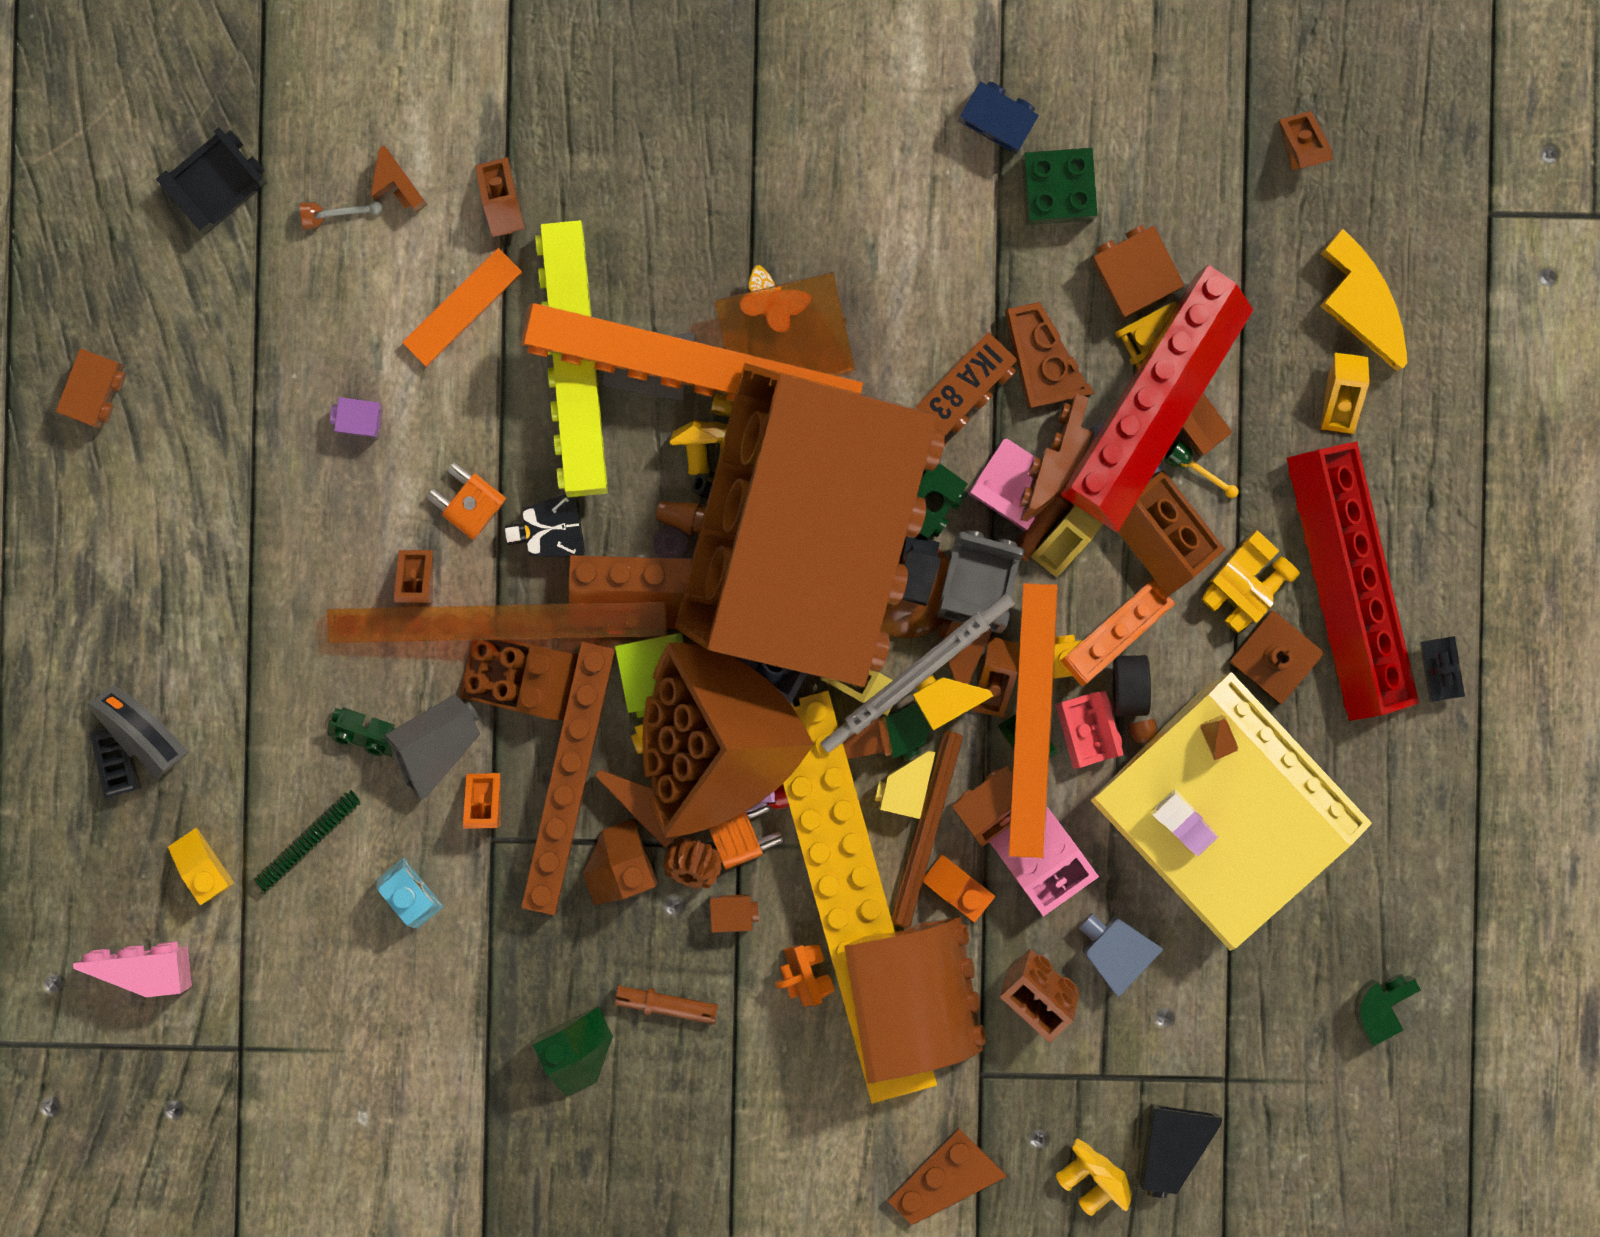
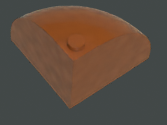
M668 643L652 677L656 680L653 696H647L642 735L645 778H651L655 795L650 798L665 838L706 830L752 808L773 793L792 775L814 745L802 721L788 700L771 682L756 670L730 655L707 650L701 645Z

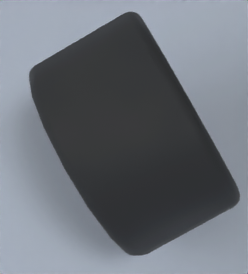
M1117 656L1113 660V702L1116 716L1149 715L1151 708V676L1148 656Z

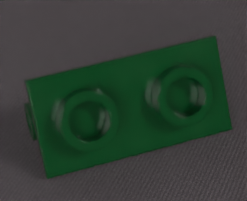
M345 707L342 710L335 708L332 719L328 722V736H331L335 742L342 745H351L352 743L364 747L366 752L375 756L387 755L392 757L393 752L385 735L396 729L394 728L395 724L372 717L368 728L362 726L366 717L365 714Z

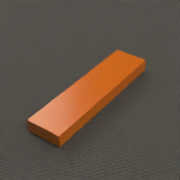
M498 247L402 343L425 367H428L523 272Z
M1153 578L1060 661L1079 684L1084 686L1176 603L1170 596H1167Z

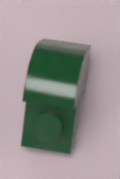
M1403 974L1396 975L1385 982L1386 987L1383 989L1379 982L1371 979L1361 988L1355 1001V1017L1368 1043L1376 1046L1404 1031L1391 1006L1421 991L1415 978L1409 975L1404 977Z

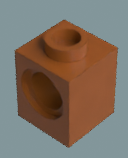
M751 894L710 896L712 933L752 931V922H759L758 902H751Z

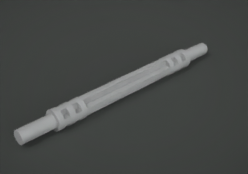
M1006 593L981 614L979 612L974 614L912 666L857 708L851 715L845 718L846 722L821 742L824 749L830 753L852 734L856 733L858 735L864 728L878 719L884 712L945 663L991 628L989 624L1015 604L1011 596Z

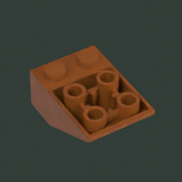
M474 631L459 697L542 718L564 721L579 655Z

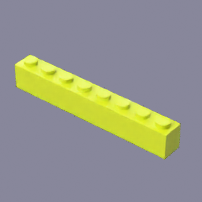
M582 221L541 224V235H535L537 256L543 255L545 268H538L540 288L547 289L548 300L542 301L541 304L592 317ZM548 352V355H553L554 365L553 368H548L549 388H556L557 401H551L552 421H559L560 434L554 435L555 454L562 455L563 468H557L559 489L565 488L567 498L608 494L597 370L594 369L595 363L582 360L581 365L570 364L560 361L562 355Z

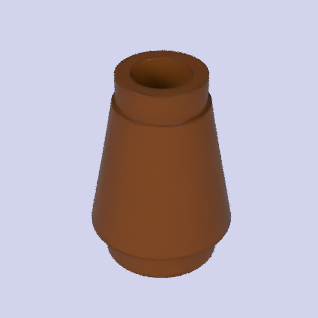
M660 501L656 520L693 536L695 533L699 534L706 508L701 507V503Z

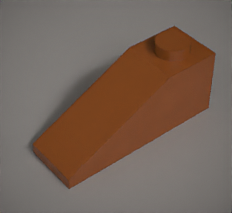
M602 769L595 774L605 787L665 848L678 837H664L650 798L655 796L653 787Z

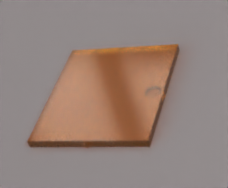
M833 272L714 300L725 345L723 349L830 375L855 370L845 326L847 320L843 317Z

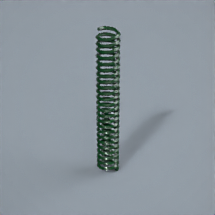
M352 790L349 793L354 799L344 792V795L351 803L343 796H340V799L346 806L339 800H336V803L343 811L336 804H332L339 814L331 807H328V810L334 817L327 811L324 812L332 823L324 815H321V818L327 825L317 818V822L323 829L316 822H313L314 827L317 828L320 834L312 826H309V829L316 837L308 830H305V833L312 841L304 833H301V836L309 845L300 837H297V840L304 848L296 841H293V844L300 852L292 844H289V847L297 856L288 848H285V851L292 859L285 852H281V855L289 864L281 856H277V858L285 867L276 859H273V862L280 870L273 863H269L277 875L269 867H265V869L273 878L262 870V874L269 882L261 874H258V878L266 887L257 878H254V881L263 891L261 894H266V891H270V887H274V883H278L282 876H286V872H290V868H294V865H297V861H301V857H305V853L309 854V850H313V846H317V842L325 839V835H329V831H333L337 824H341V820H345V816H349V813H352V809H356V805H360L359 798Z

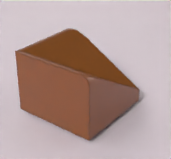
M1221 715L1201 724V730L1214 760L1238 751L1237 742L1225 716Z

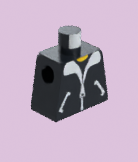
M565 494L522 509L524 523L505 525L508 546L527 543L529 556L569 558L570 555L586 556L577 497L567 498Z

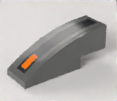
M115 685L87 705L131 758L136 755L155 779L179 763L188 753L178 739L152 713Z

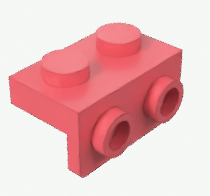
M1105 690L1088 693L1055 704L1073 769L1123 756L1122 738L1116 729L1112 715L1113 706Z

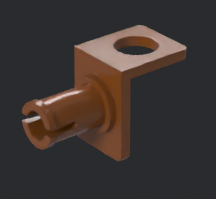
M885 717L874 720L858 735L854 733L843 742L848 759L885 752V756H889L892 752Z

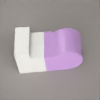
M1175 789L1152 810L1153 816L1197 856L1201 855L1218 838V835L1203 820V817Z

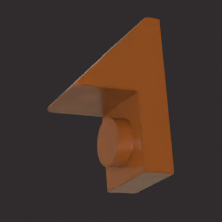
M1312 111L1279 119V126L1288 159L1293 170L1316 166L1319 163L1333 160L1332 149Z
M385 145L382 146L378 151L371 197L377 200L397 185L399 189L393 192L405 209L411 205L417 213L427 205Z

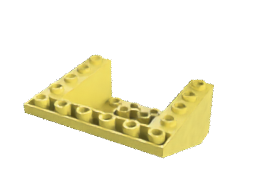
M1232 672L1202 688L1090 800L1230 951L1241 945L1346 851L1372 824ZM1223 715L1226 717L1237 742L1238 751L1214 760L1201 730V724ZM1174 789L1203 817V820L1218 835V838L1199 856L1189 850L1179 838L1153 816L1152 810Z

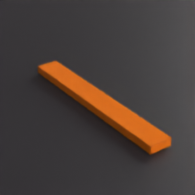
M1023 583L1009 857L1044 859L1058 585Z

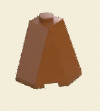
M634 818L606 828L600 834L583 872L594 906L622 900L652 889L657 885L656 874Z

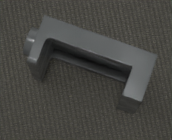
M966 530L965 532H959L953 542L936 617L963 624L977 612L981 614L1006 593L1012 597L1024 549L1017 547V544L1010 540L998 539L993 541L986 539L982 533ZM1008 610L989 624L991 628L988 631L999 634L1004 631L1010 616Z

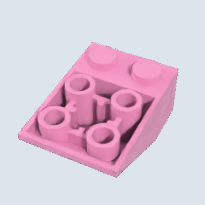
M1048 807L1046 811L1044 859L1009 857L1010 827L989 842L1043 917L1099 877Z
M178 941L158 943L157 946H152L151 950L144 951V945L123 947L122 950H117V954L111 955L110 949L92 950L87 954H82V960L73 963L75 970L144 997L181 994L192 987L188 946L178 947Z

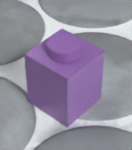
M339 397L338 405H332L330 424L335 425L334 431L337 433L379 438L383 405L379 402Z

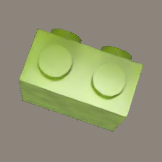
M683 633L615 646L628 713L636 712L637 718L644 717L647 696H653L656 680L652 677L658 661L668 643H685Z

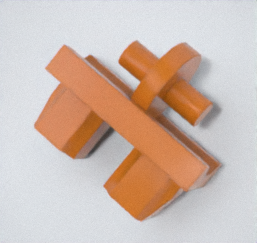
M819 944L809 946L795 945L783 949L788 964L779 966L783 978L774 982L776 989L786 987L790 999L799 996L803 1007L809 1005L816 1006L823 1003L822 998L835 991V988L828 974L814 978L811 966L824 961Z

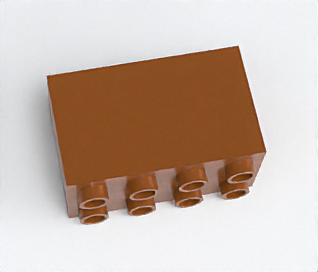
M744 363L674 628L710 651L865 687L869 670L879 672L883 668L888 656L890 637L888 632L881 630L887 604L897 605L901 601L907 586V566L899 564L905 537L915 538L924 523L926 501L924 498L917 496L924 469L933 471L937 467L943 453L944 433L941 430L935 429L938 416L889 400Z

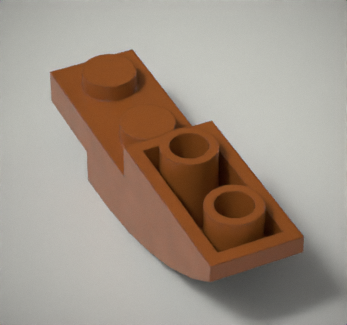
M1076 393L1069 404H1063L1058 417V422L1063 423L1060 433L1056 432L1054 434L1050 448H1046L1040 458L1034 457L1028 472V476L1033 479L1030 488L1025 487L1019 506L1024 507L1021 520L1028 522L1044 510L1061 492L1084 457L1093 431L1081 427L1089 400L1088 397Z

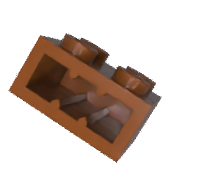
M1142 224L1125 233L1127 239L1115 245L1113 240L1102 244L1095 249L1097 255L1093 256L1090 260L1121 320L1181 290L1185 286L1155 226L1145 229Z
M1029 949L1007 970L1000 998L1050 1043L1074 1021L1080 993H1078L1076 985L1069 978H1062L1053 970L1051 962L1045 956L1037 955L1033 950Z

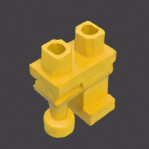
M1258 530L1248 535L1216 574L1207 582L1210 586L1200 599L1213 612L1225 600L1228 601L1235 609L1226 617L1224 622L1235 633H1239L1250 623H1257L1271 608L1273 595L1286 580L1291 583L1300 575L1298 569L1283 556H1279L1272 565L1275 571L1266 580L1261 582L1255 577L1279 552Z

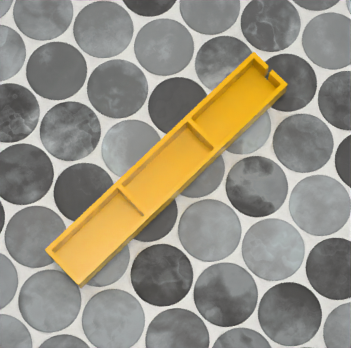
M826 690L798 698L799 706L794 707L793 702H791V706L802 721L814 745L783 785L870 1100L873 1104L937 1086V1082L932 1070L892 1080L867 1083L844 946L864 936L892 933L895 930L843 742L830 753L821 745L825 738L839 728L829 691Z

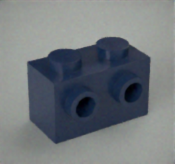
M980 81L961 113L958 122L1017 155L1039 115L1034 112L1035 107L1021 98L1014 101L1005 96L1006 90L998 84L988 81L986 85Z

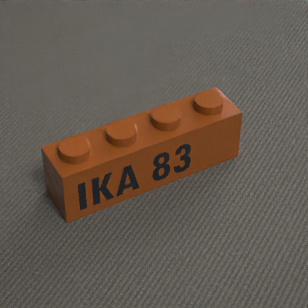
M987 332L915 409L937 415L938 419L935 429L943 431L944 437L951 430L957 434L970 420L966 414L974 406L980 410L992 398L993 394L989 390L997 382L1004 385L1015 374L1016 370L1012 366L1017 362V359Z

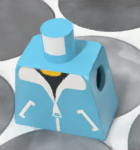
M404 857L377 878V890L408 927L418 929L444 908Z

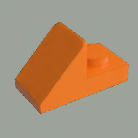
M943 854L939 856L923 879V882L974 923L995 898L993 893Z

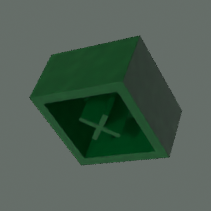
M1093 148L1024 153L1022 156L1026 225L1093 221L1098 216Z

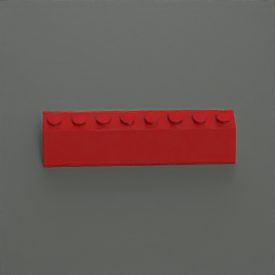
M1209 264L1195 275L1060 494L1116 533L1119 532L1253 312V308L1237 283Z
M1355 441L1287 457L1288 474L1292 480L1295 492L1296 508L1300 514L1304 530V541L1308 547L1312 564V575L1317 585L1320 598L1319 604L1324 615L1327 638L1331 645L1335 661V672L1339 678L1343 695V706L1347 712L1348 720L1354 721L1382 716L1419 704L1358 442Z

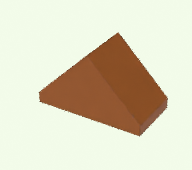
M399 550L394 602L433 603V550Z

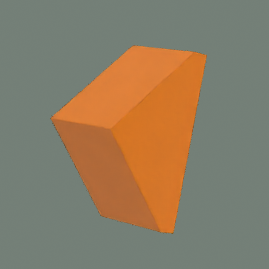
M500 773L466 774L463 829L499 828L501 826Z

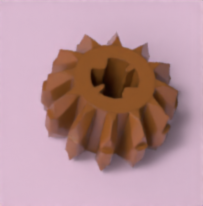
M685 838V840L675 839L674 843L670 844L669 850H666L663 868L665 869V875L673 878L675 883L683 884L685 888L687 886L693 887L696 890L700 889V887L704 889L710 888L712 884H715L722 868L720 853L712 849L710 844H703L700 840L693 841L690 838Z

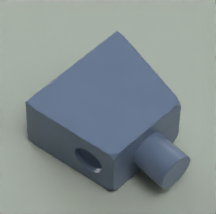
M1091 913L1078 927L1091 939L1084 947L1083 952L1118 997L1163 951L1156 943L1116 916L1105 925Z

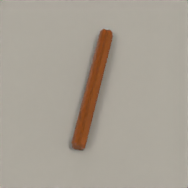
M945 731L943 734L892 915V923L900 927L909 928L911 926L963 741V736L959 733Z

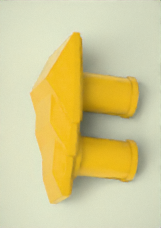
M693 420L673 431L670 444L686 446L688 474H705L710 471L706 444L720 443L721 452L728 424Z
M1078 1138L1075 1139L1072 1150L1077 1158L1063 1170L1056 1173L1059 1184L1065 1190L1070 1191L1090 1174L1098 1185L1079 1198L1078 1201L1081 1208L1088 1215L1093 1216L1096 1211L1110 1200H1113L1122 1210L1127 1211L1133 1193L1125 1172L1114 1166L1108 1158L1097 1153L1087 1143Z

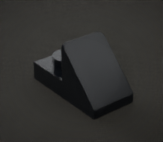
M919 536L915 538L905 537L900 564L907 566L908 580L901 600L923 606L928 604L941 563V558L937 557L940 542Z

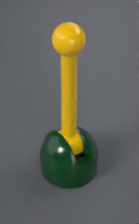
M1180 439L1171 446L1164 457V462L1171 467L1184 469L1189 466L1223 489L1228 498L1237 497L1239 493L1238 488L1235 485H1227L1193 461L1192 449Z

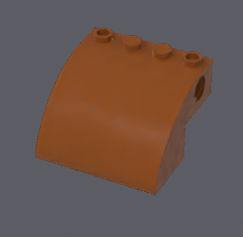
M961 917L926 921L904 931L864 936L844 946L867 1083L892 1080L947 1067L967 1060L983 1050L982 1045L986 1043V1034L983 1025L978 1023L977 1012L980 1011V998L976 991L973 992L971 978H974L975 969L972 959L967 958L965 945L969 943V933L965 924L962 925Z

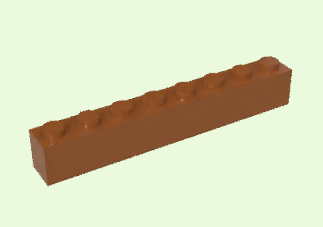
M584 641L581 642L521 907L523 909L554 916L557 913L615 659V648Z

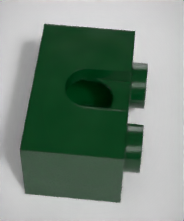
M938 463L933 471L927 470L921 478L917 493L918 497L924 499L928 493H937L943 499V506L939 511L932 512L926 508L924 523L919 532V535L926 539L931 534L936 538L939 536L949 522L943 517L951 507L957 510L968 496V493L964 491L968 483L940 463Z

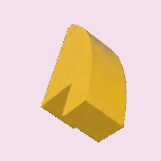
M1342 229L1320 254L1344 273L1345 276L1322 302L1320 307L1396 371L1401 370L1407 364V351L1404 331L1395 301L1374 262L1363 248Z

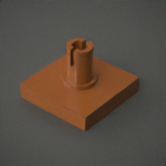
M1270 610L1228 662L1278 704L1282 705L1324 655V652L1277 612Z

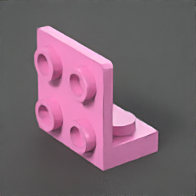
M1004 439L968 495L1023 531L1028 530L1035 518L1033 517L1028 522L1021 520L1024 507L1019 506L1025 487L1030 488L1033 478L1028 476V472L1035 456L1009 439Z

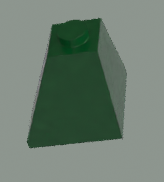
M599 1006L537 1035L532 1045L547 1076L567 1097L598 1081L613 1035Z

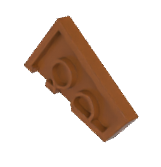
M1040 302L1005 310L1027 409L1071 400L1076 393L1083 396L1095 394L1089 383L1085 382L1079 372V366L1073 356L1070 357L1061 342V336Z
M958 1127L887 1200L913 1225L1006 1178L1007 1175Z

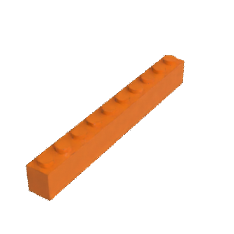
M536 303L529 304L520 345L528 347L527 353L547 357L548 352L562 355L560 360L562 362L581 365V361L585 360L595 363L594 369L608 373H614L615 368L628 371L627 377L647 381L648 376L661 379L660 385L680 389L681 384L694 386L693 393L713 397L715 391L727 394L726 400L730 402L735 400L744 363L861 393L863 382Z

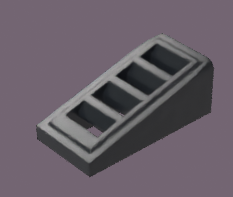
M106 728L90 732L104 797L109 798L142 789L133 756L130 758L118 742L102 746L100 740L113 737ZM121 748L122 755L105 759L104 753ZM124 762V769L109 772V765ZM127 775V782L117 785L112 784L111 779Z

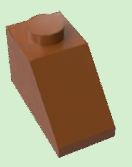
M508 157L475 165L482 204L492 237L503 234L507 235L525 229Z
M944 619L937 635L942 637L941 641H943L963 624ZM987 630L979 638L975 639L969 646L965 647L947 662L954 681L969 684L992 631Z
M989 637L976 687L990 690L993 697L973 707L971 711L1004 718L1019 670L1020 643Z

